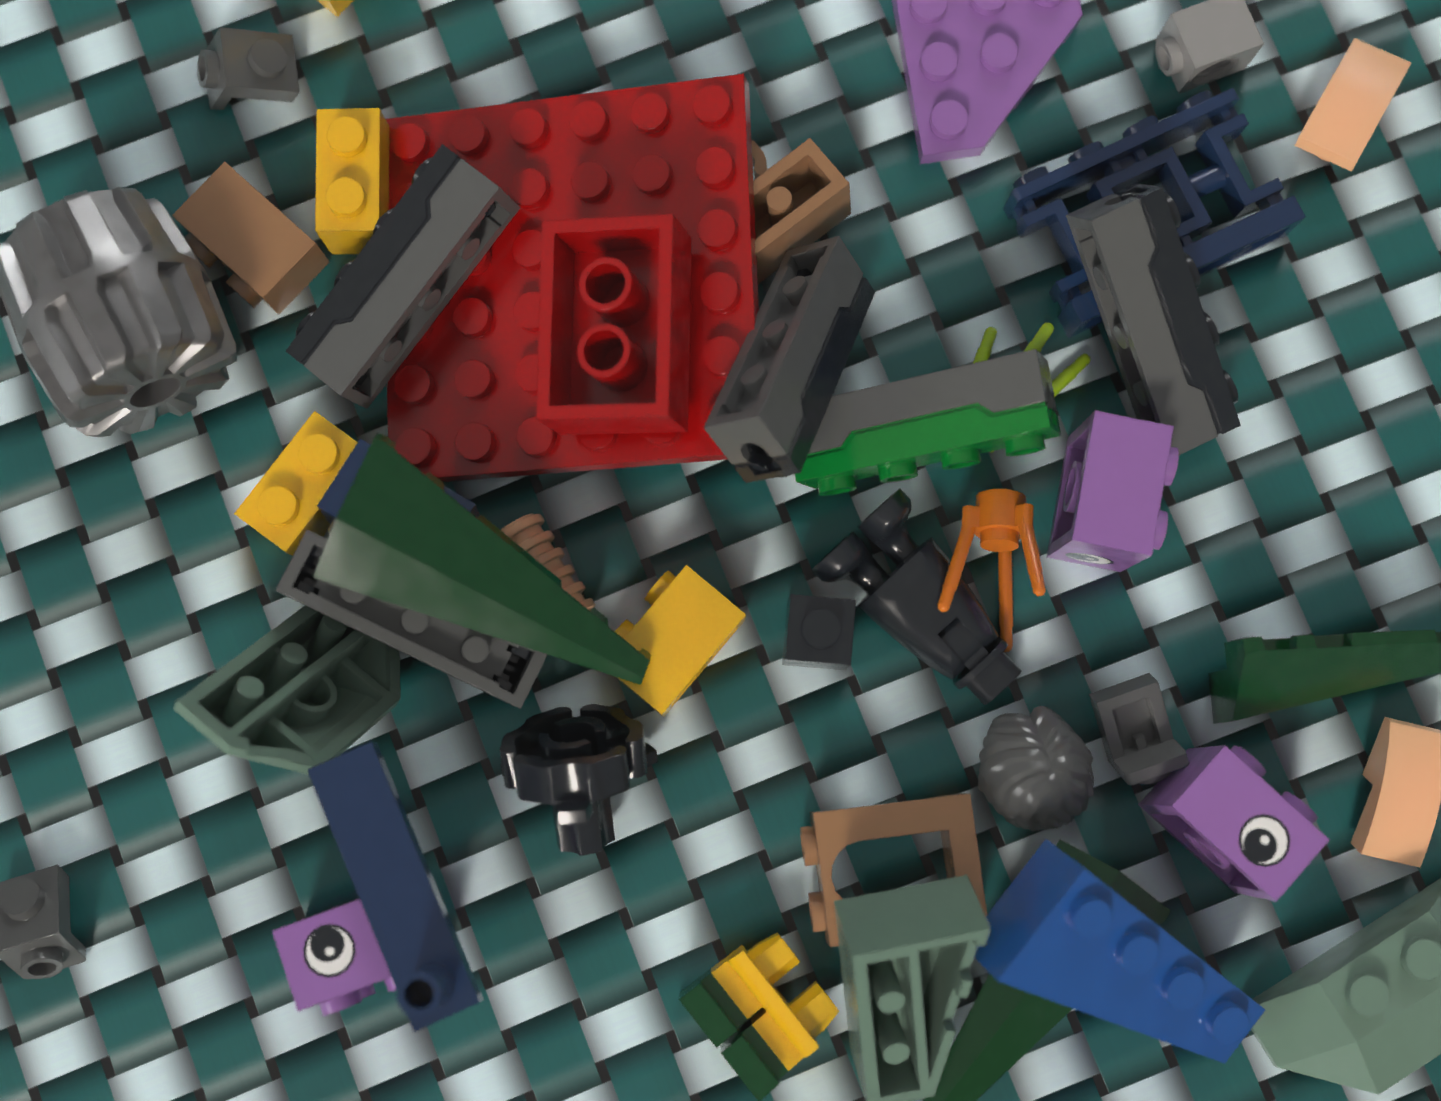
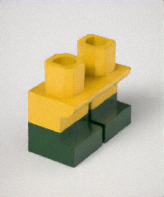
M778 932L756 943L748 951L743 945L739 946L681 990L679 994V1001L717 1048L721 1045L722 1056L758 1101H761L777 1087L779 1080L800 1060L808 1057L820 1047L816 1037L826 1029L839 1012L837 1006L817 981L813 982L789 1003L775 987L774 983L800 963L798 957Z

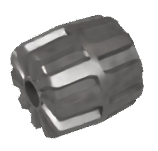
M116 187L111 190L92 192L85 190L64 196L63 199L45 208L31 212L16 223V229L6 241L0 243V295L25 360L57 413L70 427H75L84 435L92 437L111 436L118 428L128 434L154 428L157 418L163 414L170 412L177 416H182L197 407V395L204 390L221 389L229 380L226 366L237 361L236 343L204 267L166 208L157 199H145L138 190L132 188Z

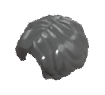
M1038 706L1034 708L1030 716L1021 713H1007L993 719L983 740V749L979 753L981 765L978 775V788L985 794L987 801L993 805L998 814L1002 815L1007 822L1017 828L1039 831L1040 829H1057L1063 825H1068L1074 816H1079L1082 812L1087 811L1089 797L1094 796V776L1091 767L1093 757L1083 740L1059 714L1046 706Z

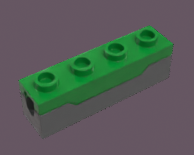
M1037 349L832 396L801 473L795 474L796 482L814 489L818 488L820 496L838 495L856 490V480L879 475L881 483L899 482L917 477V467L941 462L942 469L953 470L981 463L980 453L1005 448L1006 456H1021L1042 451L1046 448L1044 440L1062 436L1058 415L1055 413L1057 409L1048 360Z

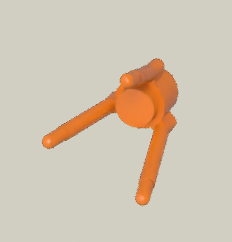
M989 489L976 495L975 506L966 505L962 507L961 531L942 586L943 589L937 608L940 612L949 611L973 537L976 535L980 538L981 548L998 552L1000 638L1008 644L1004 650L1007 653L1013 647L1012 551L1018 549L1020 539L1033 593L1036 596H1043L1046 588L1033 528L1034 505L1026 503V496L1021 492L1010 489Z

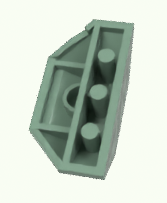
M303 606L177 700L174 710L228 755L308 774L307 769L341 755L397 706L401 699L400 653L398 650L312 608Z
M1441 878L1253 998L1256 1003L1265 1009V1012L1251 1030L1274 1066L1379 1095L1441 1054Z

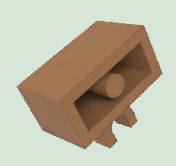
M811 138L769 169L767 168L766 157L754 140L751 141L752 165L754 166L755 176L753 190L758 284L778 270L787 250L814 243L851 215L850 183Z

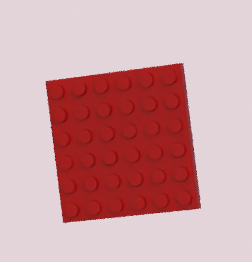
M736 74L386 119L389 126V210L397 205L412 185V179L417 168L425 160L433 157L442 144L494 182L521 207L388 381V438L395 443V451L424 475L431 472L442 482L727 460L726 456L704 429V426L747 334L755 329L757 313L759 311L757 256L755 255L756 233L749 83L745 75ZM674 214L692 238L688 432L558 434L536 420L542 221Z

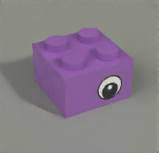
M1094 411L1068 436L1046 558L1122 572L1151 557L1153 549L1159 550L1161 548L1168 526L1167 511L1160 510L1163 487L1172 484L1179 460L1178 448L1171 447L1174 426Z
M1226 745L1188 748L1186 754L1189 765L1172 771L1167 778L1159 781L1138 805L1234 893L1277 901L1329 841L1313 825L1318 819L1317 815L1309 806L1293 794L1284 792L1280 795L1262 779L1266 773L1265 768L1244 749L1238 746H1233L1229 749Z
M360 899L272 931L298 1011L319 1004L323 1016L358 1004L363 1001V998L375 994L376 991L373 984L385 980L388 992L397 990Z

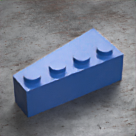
M1047 839L1043 841L987 914L986 918L991 930L986 945L978 946L974 956L1001 983L1224 1064L1265 1012L1262 1006Z

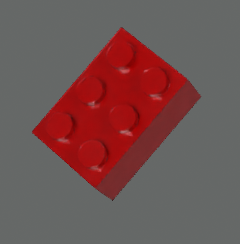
M674 214L542 221L536 420L558 434L688 432L692 238Z

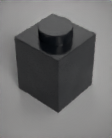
M790 594L787 601L782 665L846 670L851 666L856 600Z

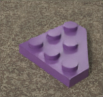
M892 0L920 164L981 155L993 139L996 131L1011 111L1017 107L1041 75L1047 63L1078 25L1083 15L1080 0Z

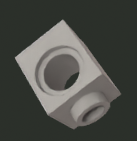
M1207 0L1171 13L1156 38L1155 52L1160 69L1166 76L1172 77L1178 93H1182L1246 69L1264 42L1245 0Z

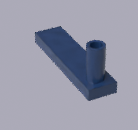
M371 741L307 769L397 989L398 1004L407 1014L413 1031L416 1032L480 1003L483 1000L482 994L377 742Z

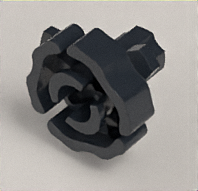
M599 704L583 706L580 709L581 716L578 717L572 716V710L569 707H557L527 718L522 726L507 733L502 738L499 749L505 787L517 789L518 798L521 800L552 805L558 848L561 852H573L580 856L601 852L608 843L615 840L610 796L628 790L630 788L629 778L643 777L647 773V768L658 762L657 750L645 742L643 724L640 721L627 717L620 708Z

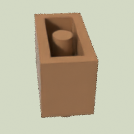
M226 162L172 215L188 232L184 238L197 258L208 268L217 260L233 273L226 283L253 308L263 300L279 315L329 263V260L319 246Z

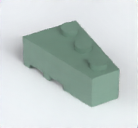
M968 875L834 901L850 1051L865 1101H914L935 1095L956 1033L953 1019L960 998H968L973 983L970 968L977 947L986 945L991 930Z

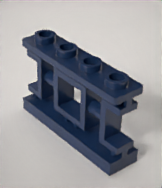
M1234 88L1214 97L1210 90L1200 92L1183 102L1176 109L1178 113L1160 122L1156 116L1144 118L1126 129L1122 134L1123 139L1106 147L1103 146L1101 141L1090 143L1074 152L1068 158L1069 164L1052 172H1048L1046 167L1036 168L1024 174L1013 183L1014 190L1011 192L1003 209L1009 220L1015 218L1017 222L1015 228L1020 238L1049 226L1073 274L1056 281L1049 291L1054 303L1058 301L1062 309L1058 319L1068 339L1103 323L1092 290L1084 294L1080 292L1089 287L1090 283L1066 217L1069 212L1061 198L1054 199L1095 181L1086 194L1090 203H1093L1110 194H1117V191L1129 185L1139 184L1157 175L1166 193L1171 196L1178 208L1182 223L1177 228V232L1184 252L1194 261L1200 277L1286 237L1306 217L1294 195L1285 200L1283 199L1280 192L1284 187L1279 178L1253 190H1250L1225 144L1238 138L1249 124L1244 113L1238 115L1234 108L1239 101ZM1205 130L1195 143V146L1206 168L1187 176L1173 147H1166ZM1219 189L1234 219L1256 208L1259 209V212L1195 242L1192 241V238L1202 234L1212 223L1200 198Z

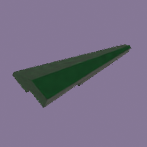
M380 433L375 435L337 514L313 578L641 685L651 659L649 652L644 648L640 651L635 649L608 626V619L594 607L589 611L561 588V580L488 519L483 515L478 518L447 494L444 491L445 484L431 472L424 475L396 452L395 443L391 439Z
M1435 629L1360 632L1314 636V634L1290 636V638L1278 639L1244 637L1225 642L1227 669L1208 673L1213 724L1236 721L1441 672V632H1435Z
M1059 839L1056 847L1087 869L1158 926L1167 919L1171 910L1122 872ZM989 973L950 1048L935 1095L924 1098L923 1101H977L1073 1008L1001 983Z

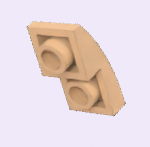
M1354 38L1310 115L1295 146L1316 155L1324 161L1334 163L1352 172L1407 73L1411 62Z
M1384 717L1362 774L1373 786L1352 837L1351 844L1362 855L1421 868L1441 804V730Z

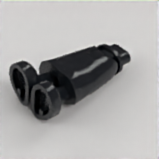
M899 488L857 526L867 539L878 546L896 564V569L892 573H887L878 564L864 542L853 531L812 568V571L823 582L831 583L846 579L858 585L867 593L857 605L863 612L922 662L953 680V684L958 689L967 686L980 702L986 705L1013 682L1022 670L1004 652L1008 644L999 638L993 623L962 575L949 611L940 612L938 610L937 604L951 561L932 537L919 546L912 539L906 527V522L912 508L911 499Z

